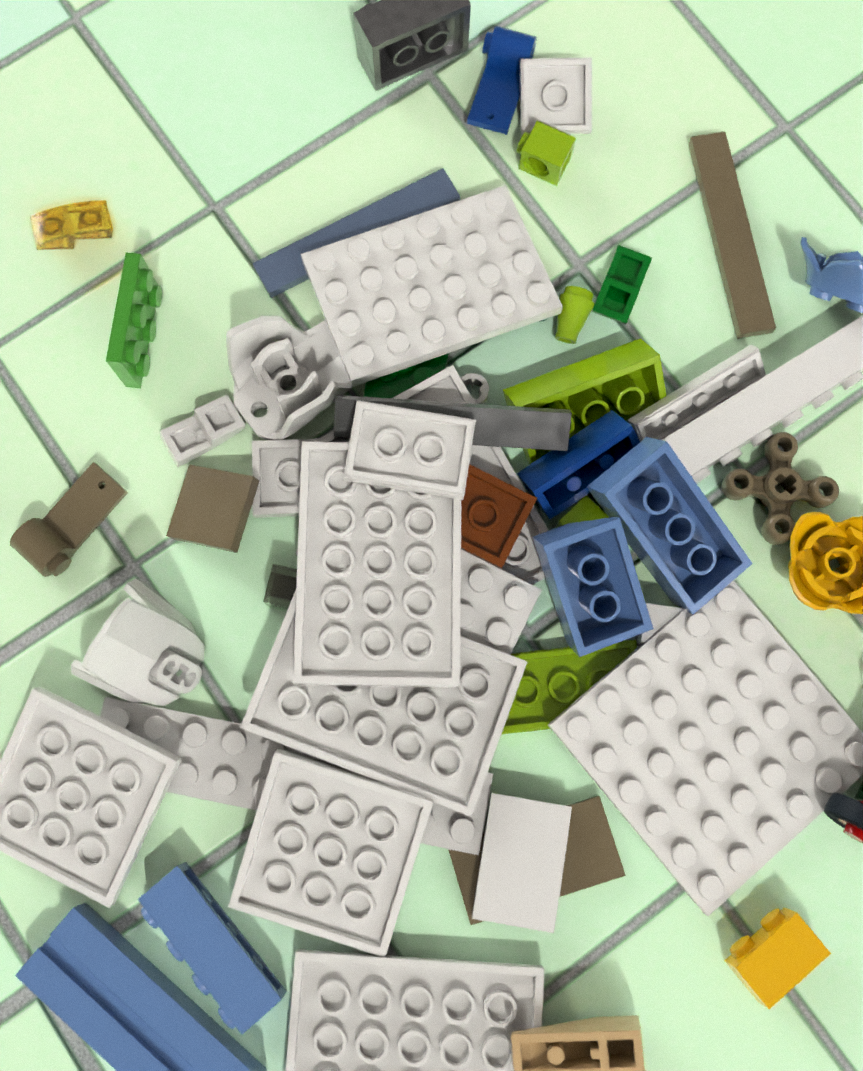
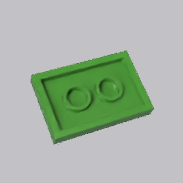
M128 252L125 253L106 362L126 387L141 389L142 379L148 376L150 369V358L147 355L149 342H153L156 335V323L153 318L155 307L159 308L161 305L162 288L156 282L152 270L149 269L142 255Z

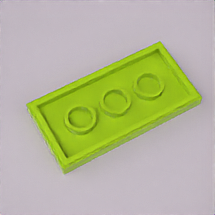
M636 639L621 641L581 657L570 647L511 653L512 656L527 661L501 735L550 729L548 724L637 648Z

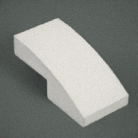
M227 394L194 409V416L159 432L162 442L178 468L223 444L245 429L246 425Z

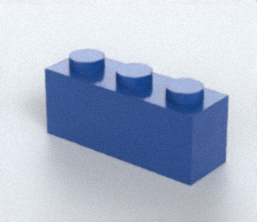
M611 410L570 437L568 451L551 450L519 471L517 475L527 492L537 498L535 504L550 520L588 495L590 491L587 486L640 443L632 425Z

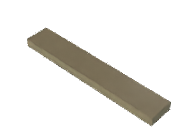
M726 131L693 136L690 138L688 145L736 337L740 339L773 333L776 325Z

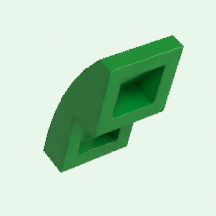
M618 245L592 312L626 325L653 257Z

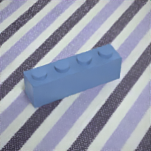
M187 862L177 865L138 899L143 906L141 914L146 922L154 929L159 927L168 938L166 946L170 953L179 962L185 960L194 972L192 975L194 984L204 995L211 994L220 1006L218 1008L220 1018L230 1029L237 1028L241 1035H243L283 999L287 990Z

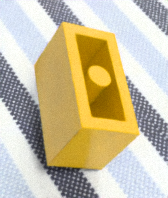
M785 907L781 910L776 908L765 915L760 922L762 927L751 937L746 935L737 940L729 950L731 955L724 960L756 1001L769 1010L831 954L797 912Z

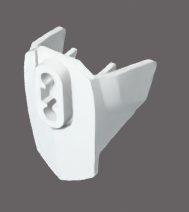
M260 316L235 326L226 333L228 366L234 381V406L259 438L266 440H283L306 426L312 419L335 402L336 395H344L352 388L326 320L307 331H302L286 321L282 316ZM291 387L294 388V389H292V390H290V391H286L288 388H291ZM258 409H268L263 417H255V412Z
M134 579L126 583L123 588L132 599H125L111 613L88 647L83 662L74 660L71 664V674L124 700L134 703L166 706L179 699L181 693H189L198 685L202 676V669L199 665L201 662H204L205 645L198 638L192 623L187 617L148 583ZM180 669L182 673L178 676L176 674Z

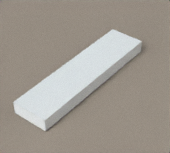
M750 344L628 419V423L632 425L639 441L641 442L646 437L659 440L664 439L766 376L759 348Z

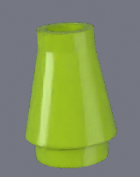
M566 286L564 293L559 295L563 307L561 314H558L556 340L568 344H576L578 335L595 305L592 301L594 294L591 291L577 286Z

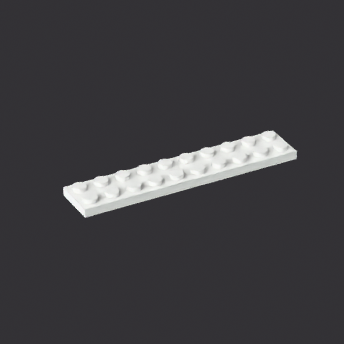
M109 697L104 698L100 717L182 757L167 793L257 811L272 758L277 748L337 766L241 729V723ZM487 773L472 817L433 803L421 844L479 855L493 773Z

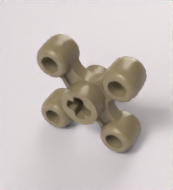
M787 432L776 433L765 443L764 454L770 465L767 474L755 476L745 469H734L726 474L721 483L722 492L728 499L740 501L746 497L754 496L768 508V516L762 524L761 532L765 541L772 545H783L790 541V536L795 526V522L790 515V509L794 502L805 501L812 507L825 508L834 503L839 496V486L831 477L819 476L813 480L806 481L802 480L799 473L792 469L791 463L797 453L798 442L793 435ZM778 445L783 448L784 452L778 448ZM734 481L739 482L742 489L736 487ZM780 484L784 488V491L782 493H779L776 490L775 486ZM819 489L824 492V496L819 492ZM775 525L781 528L782 534L777 532Z

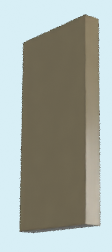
M600 796L566 805L571 806L572 811L560 897L626 876ZM485 831L482 835L479 855L448 849L470 925L483 922L472 919Z

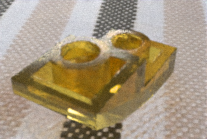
M106 200L66 204L30 216L36 250L74 249L75 239L112 238L113 226Z

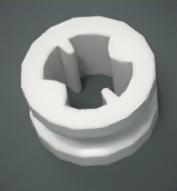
M476 373L462 376L461 379L465 386L471 385L473 389V386L477 385L480 388L479 398L474 399L473 395H471L475 404H485L489 395V384L486 379Z

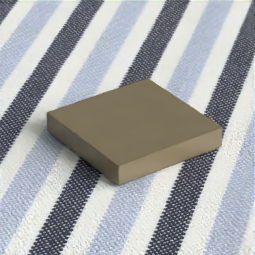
M189 465L166 536L177 541L237 553L260 480L250 475Z

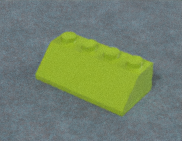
M641 338L503 389L507 406L571 410L569 438L611 410L628 422V419L666 397L660 354ZM522 448L529 465L551 451Z

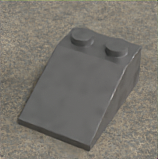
M380 0L376 3L366 4L360 10L353 12L357 58L375 91L467 51L469 45L470 1Z

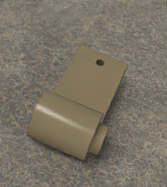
M93 462L43 519L32 518L14 532L10 539V546L42 576L48 577L52 574L58 576L70 566L72 562L70 558L128 492L97 463Z

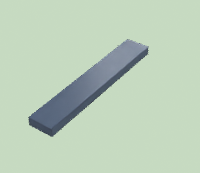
M444 168L252 263L254 270L269 297L273 298L309 279L302 262V253L459 201L461 196Z

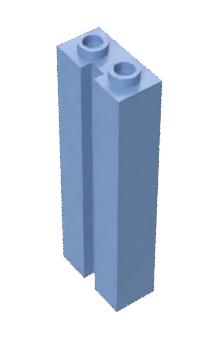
M86 902L70 910L52 931L51 936L43 946L39 947L15 974L28 989L116 1071H267L263 1064Z

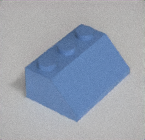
M619 517L568 523L532 537L566 643L579 657L654 629Z

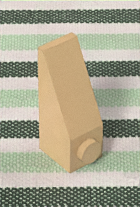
M639 1015L592 1017L511 1033L514 1071H645Z

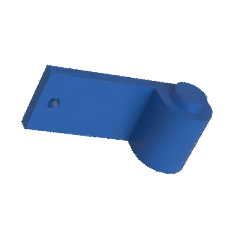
M496 26L493 33L487 31L482 49V54L487 55L486 67L471 106L467 124L505 135L508 134L520 99V60L533 59L537 36Z

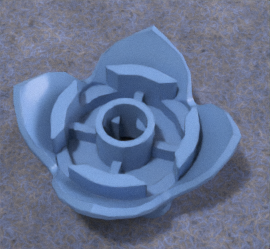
M802 237L800 243L807 271L805 282L811 286L809 294L826 301H831L833 296L846 300L845 306L847 308L863 313V256L858 251L837 253L831 255L825 261L827 255L816 253L808 244L807 238Z

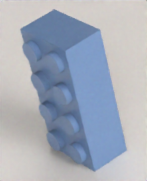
M650 437L644 438L587 486L609 518H620L628 544L670 601L680 608L687 609L691 614H695L753 564L667 441Z

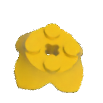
M809 512L801 515L793 528L789 545L791 559L788 563V573L793 593L800 602L815 610L824 611L834 608L847 613L863 614V516L851 517L841 522H835L828 514L822 512ZM836 559L840 564L836 568L839 572L832 571L828 561Z

